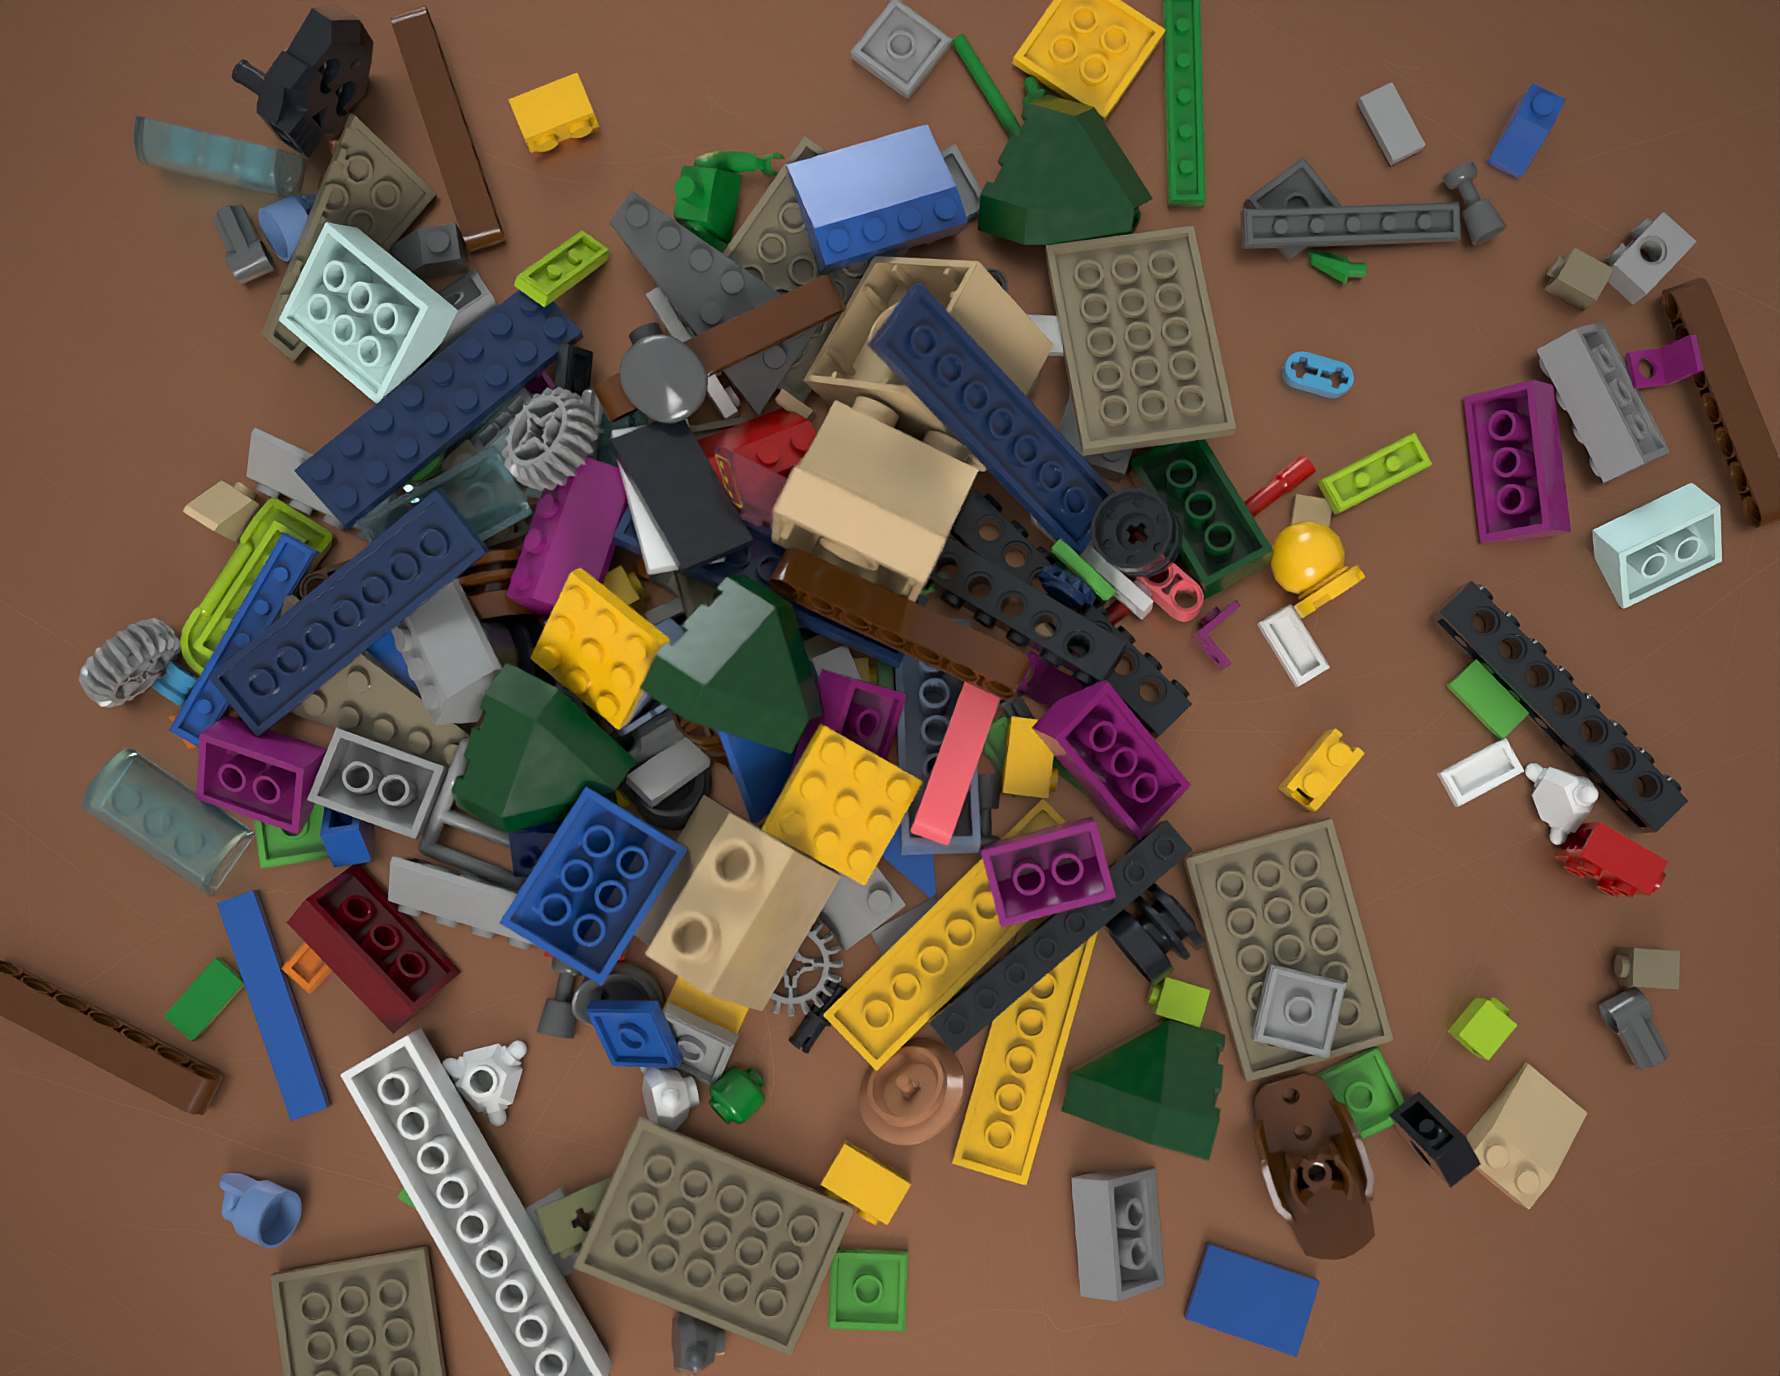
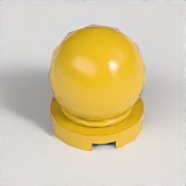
M1311 521L1290 525L1276 537L1272 545L1273 555L1270 568L1273 576L1286 591L1299 595L1298 599L1302 601L1293 607L1301 619L1366 577L1358 564L1349 569V566H1345L1346 551L1341 539L1327 525Z

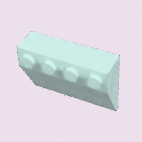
M326 222L279 321L377 404L406 381L442 343L458 310L357 227Z

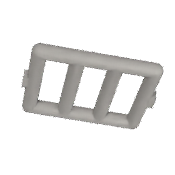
M464 737L459 743L418 849L423 855L462 869L461 874L476 878L478 875L520 891L536 866L553 822L535 826L529 840L511 832L506 833L493 825L450 809L454 800L451 790L455 778L459 775L464 776L470 761L463 757L469 737ZM444 823L523 853L516 873L438 844L437 840Z

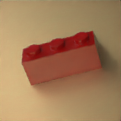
M780 408L698 439L697 442L725 491L728 492L730 500L740 504V501L742 503L785 486L795 466L806 455L817 433L810 420L795 411L792 412ZM716 455L721 456V457L727 459L728 461H726V460H724V459H722V458H719V457L716 458ZM734 493L737 494L739 501L736 500Z

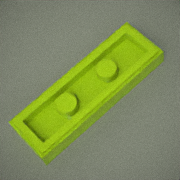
M581 230L517 275L514 286L541 306L546 307L607 262L611 251Z
M1414 432L1323 478L1317 484L1332 511L1337 515L1433 464Z

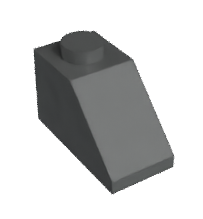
M456 223L418 228L394 243L391 247L392 257L421 280L464 274L470 271L466 244Z

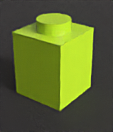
M1166 977L1155 987L1151 984L1147 1003L1152 1004L1150 1011L1154 1014L1200 1028L1211 990Z
M1476 997L1447 1032L1476 1057L1489 1060L1518 1025L1508 1017L1511 1011L1500 1001L1493 997L1490 1001Z

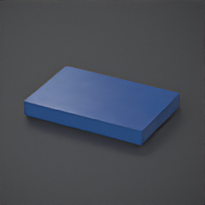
M1207 1242L1184 1317L1191 1322L1297 1357L1320 1281L1316 1278Z

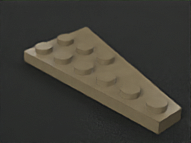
M351 113L261 333V336L293 362L307 347V344L282 324L279 318L325 223L357 227L387 252L437 194L363 122Z
M293 594L286 596L281 616L301 600ZM367 651L290 712L331 728H339L448 769L451 766L461 739L470 737L472 729L464 723L434 725L428 710L423 707L419 690L412 689L400 680L396 673Z

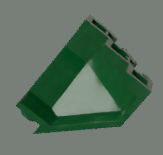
M1048 94L1028 102L1021 115L1022 119L1025 120L1021 131L1017 137L1010 136L997 161L1002 167L994 183L987 181L980 194L978 230L1024 245H1053L1127 235L1136 231L1141 218L1139 206L1153 198L1096 108Z
M745 574L727 577L717 587V593L720 596L709 608L702 604L682 625V631L684 632L677 643L671 646L666 642L655 654L639 689L687 721L791 754L799 738L805 732L809 720L825 715L793 606Z
M506 663L482 699L480 708L485 710L486 714L481 725L473 728L463 755V757L470 760L465 775H459L455 778L451 791L457 807L509 833L565 820L586 786L618 805L615 791L621 787L636 760L559 689Z
M1162 1017L1068 1068L1071 1074L1061 1111L1145 1143L1209 1161L1220 1120V1108L1215 1107V1104L1222 1090L1223 1065L1218 1064L1220 1052H1223L1225 1048L1226 1035L1211 1029L1199 1028Z

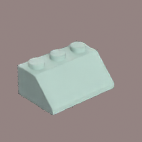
M1692 482L1592 530L1595 560L1617 603L1623 609L1722 562L1720 504Z

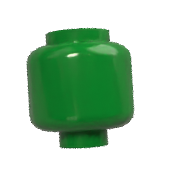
M732 1066L710 1086L709 1092L712 1098L708 1103L726 1124L729 1125L732 1121L737 1124H743L764 1105L765 1095L761 1088L766 1083L751 1067L745 1072L740 1067Z

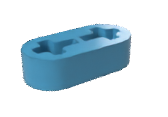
M1299 351L1293 353L1284 362L1281 370L1282 378L1287 385L1328 398L1342 397L1354 383L1353 371L1347 364L1308 352ZM1298 362L1304 363L1303 369L1305 371L1315 374L1305 373L1301 378L1296 377V370L1291 369V367H1295ZM1334 372L1339 373V380L1344 381V383H1341L1337 388L1331 387L1332 381L1330 379L1320 376L1330 377Z

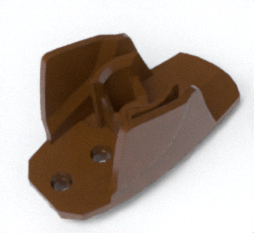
M1302 1072L1264 1084L1254 1098L1256 1127L1253 1130V1136L1262 1173L1276 1211L1286 1219L1288 1225H1291L1306 1256L1337 1260L1355 1254L1375 1236L1370 1201L1373 1200L1372 1192L1375 1179L1366 1147L1346 1105L1337 1102L1323 1078ZM1287 1088H1295L1297 1090L1294 1097L1295 1102L1290 1103L1289 1099L1283 1097V1092ZM1301 1124L1309 1126V1130L1305 1135L1296 1134L1295 1128Z

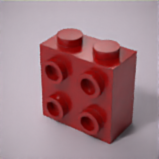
M1601 822L1582 823L1575 833L1570 832L1568 834L1567 840L1559 846L1554 855L1565 862L1563 866L1565 870L1581 878H1585L1588 875L1598 881L1596 885L1598 889L1614 897H1618L1619 894L1629 898H1633L1634 895H1651L1652 892L1657 891L1662 885L1666 875L1663 871L1668 863L1667 860Z

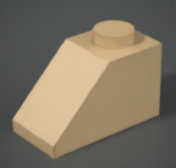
M221 480L188 503L183 512L214 532L239 544L240 537L262 505L254 500L257 493L237 481L235 486L232 487Z

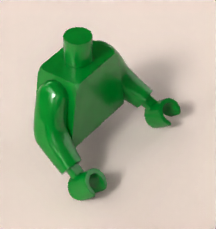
M727 150L712 151L697 157L694 161V166L684 165L682 167L680 178L675 182L674 191L677 197L674 219L713 248L723 253L731 241L742 175L737 173L755 172V169H760L766 176H777L779 172H774L771 169V160L785 159V157L779 153H770L757 158L756 153Z

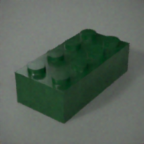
M1205 439L1158 445L1129 460V476L1136 488H1142L1156 494L1178 517L1183 530L1182 548L1178 558L1189 576L1202 588L1204 600L1271 564L1273 548Z

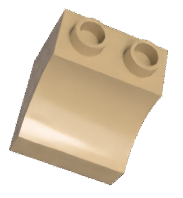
M874 256L845 306L846 310L841 313L803 380L830 406L836 400L852 408L857 397H867L892 409L899 416L894 429L923 442L928 431H936L959 441L867 345L914 284L919 283L926 287L1027 397L1032 395L1040 381L1039 372L1054 344L979 261ZM969 451L965 463L979 469L978 471L985 472L986 468Z
M860 396L857 397L851 408L835 400L806 455L795 466L773 510L771 542L785 549L794 547L806 551L915 602L936 562L979 469L965 463L969 450L961 442L948 435L936 431H928L923 442L894 429L899 416L892 409L878 401Z
M703 795L677 841L687 846L688 850L634 935L649 946L645 953L647 956L707 995L763 1011L841 876L792 846L764 832L759 826L751 823L724 805Z

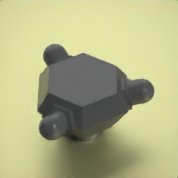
M678 1311L677 1316L672 1319L671 1344L674 1356V1369L678 1373L696 1375L715 1361V1355H724L726 1350L725 1329Z

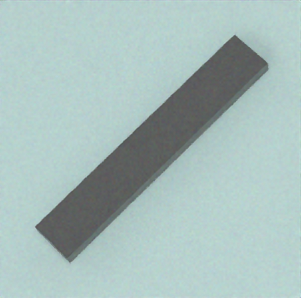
M1459 202L1243 209L1240 212L1242 249L1435 243L1461 240Z

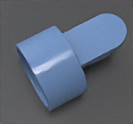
M318 192L308 195L288 196L259 209L258 217L262 231L271 248L283 261L291 260Z
M228 1173L220 1177L219 1187L224 1190L221 1214L233 1224L238 1235L267 1249L280 1246L292 1235L298 1225L302 1211L301 1199L295 1192L269 1180L257 1181L240 1173Z

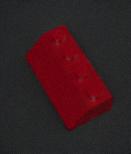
M353 864L307 897L286 922L393 1034L417 1015L461 973L405 913L398 911L396 903L388 901V895L358 864Z

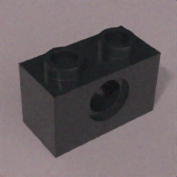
M1417 1092L1389 1114L1404 1141L1450 1188L1481 1165L1466 1136L1420 1092Z

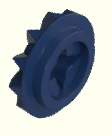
M1044 566L1038 574L1043 589L1061 603L1075 609L1091 608L1096 596L1089 585L1083 583L1079 577H1075L1069 571L1066 572L1059 567Z

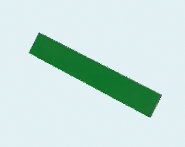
M1162 0L1163 28L1166 30L1163 36L1167 207H1204L1206 203L1201 2L1200 0Z

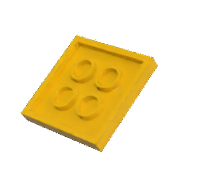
M1053 0L1013 57L1012 64L1030 76H1035L1038 81L1065 99L1095 107L1105 122L1163 38L1166 30L1121 0Z
M580 567L570 573L530 659L619 730L628 724L644 693L639 687L655 654L666 642L670 644L671 639Z
M820 724L761 829L865 886L923 781Z

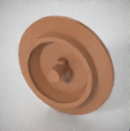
M930 1039L908 1040L877 1071L870 1066L863 1078L859 1092V1108L866 1126L878 1138L897 1145L916 1144L934 1137L952 1121L960 1108L965 1090L963 1068L958 1058L945 1045Z

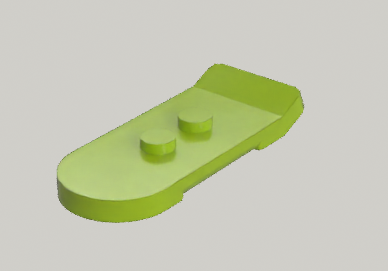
M271 498L267 500L240 537L239 545L199 607L193 610L182 629L180 639L181 651L190 668L201 675L283 532L320 552L308 572L310 574L332 547L333 535L329 530L279 499ZM300 588L298 589L297 593L295 594V597H297V596L299 595V593H300Z

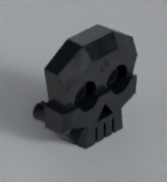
M341 7L312 8L289 48L281 51L267 73L252 65L248 60L242 59L235 65L232 71V79L258 95L256 113L282 143L310 159L322 138L330 140L339 135L349 117L348 111L365 96L374 42L360 19Z

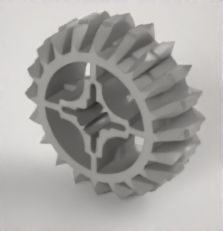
M560 387L554 390L546 388L542 395L535 393L532 402H524L523 410L519 414H514L516 419L513 424L506 427L509 430V435L502 441L506 448L502 451L501 455L506 459L504 466L523 485L539 491L545 488L552 491L557 484L564 486L568 476L576 477L577 468L581 464L586 465L584 461L586 455L594 451L590 445L598 437L594 432L598 426V422L594 419L595 412L578 394Z
M156 618L140 620L136 625L130 624L125 630L118 631L114 637L106 639V643L100 648L95 649L94 655L87 658L86 665L81 668L78 680L92 701H96L100 707L110 708L115 705H122L125 701H132L140 693L143 694L146 689L152 686L156 678L164 676L166 665L169 661L175 662L180 656L181 641L175 636L176 633L169 625L166 626L162 620H157Z
M818 921L814 929L811 928L807 934L818 945L823 958L805 956L798 949L795 959L802 961V963H812V965H803L802 969L797 967V973L793 975V984L791 983V974H789V969L787 968L783 975L786 994L774 990L770 999L776 1001L773 1007L774 1014H779L782 1004H788V1016L795 1015V1004H801L803 1013L808 1014L807 1012L810 1011L809 1000L812 999L815 1005L820 1008L824 1003L819 997V993L823 991L826 995L832 996L834 991L826 986L828 980L840 983L841 976L831 973V969L843 967L844 962L839 959L832 960L831 955L839 953L842 949L840 945L828 947L826 942L835 937L833 931L828 932L824 937L818 933L824 926L823 921ZM823 970L822 977L816 986L803 994L797 995L800 974L805 971Z

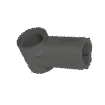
M240 204L237 206L228 205L217 210L216 215L212 218L228 252L225 254V258L236 280L243 285L276 270L274 261L263 241L258 238L246 209Z
M669 708L622 737L616 731L610 734V737L636 760L628 774L653 756L685 738L676 728L672 717V710Z
M1631 987L1599 1004L1602 1018L1615 1034L1619 1035L1636 1069L1644 1070L1655 1067L1665 1062L1666 1058L1670 1056L1651 1020L1653 1011L1650 1003L1637 987Z

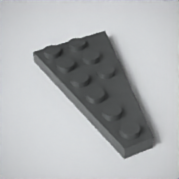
M633 191L630 192L610 221L612 228L638 262L647 270L655 281L654 283L673 304L677 313L695 336L781 296L774 289ZM819 325L723 370L728 376L729 381L736 390L738 389L757 417Z

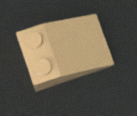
M1524 1063L1466 1136L1481 1163L1476 1170L1514 1202L1530 1209L1554 1179L1587 1112L1532 1066Z

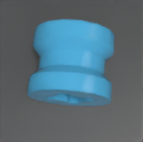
M170 660L166 665V673L162 678H156L152 687L170 701L183 706L199 677L182 665Z

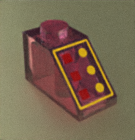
M717 445L714 454L723 483L733 505L742 509L740 517L760 527L764 520L773 524V510L789 479L729 449Z

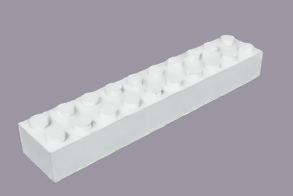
M420 1028L342 1073L340 1076L511 1376H608L614 1366L551 1254H549L547 1247L423 1030Z

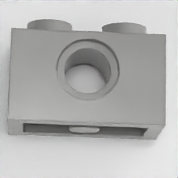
M1664 211L1653 221L1646 217L1630 233L1635 239L1627 247L1621 243L1606 258V261L1610 264L1609 266L1614 269L1607 282L1632 305L1647 295L1697 242ZM1640 250L1645 251L1649 255L1650 262L1642 258Z

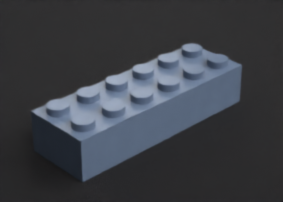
M970 618L952 619L970 628ZM906 654L899 668L894 667V690L907 694L896 729L897 767L923 781L900 822L901 855L978 853L981 845L977 766L949 845L946 846L910 833L964 681Z

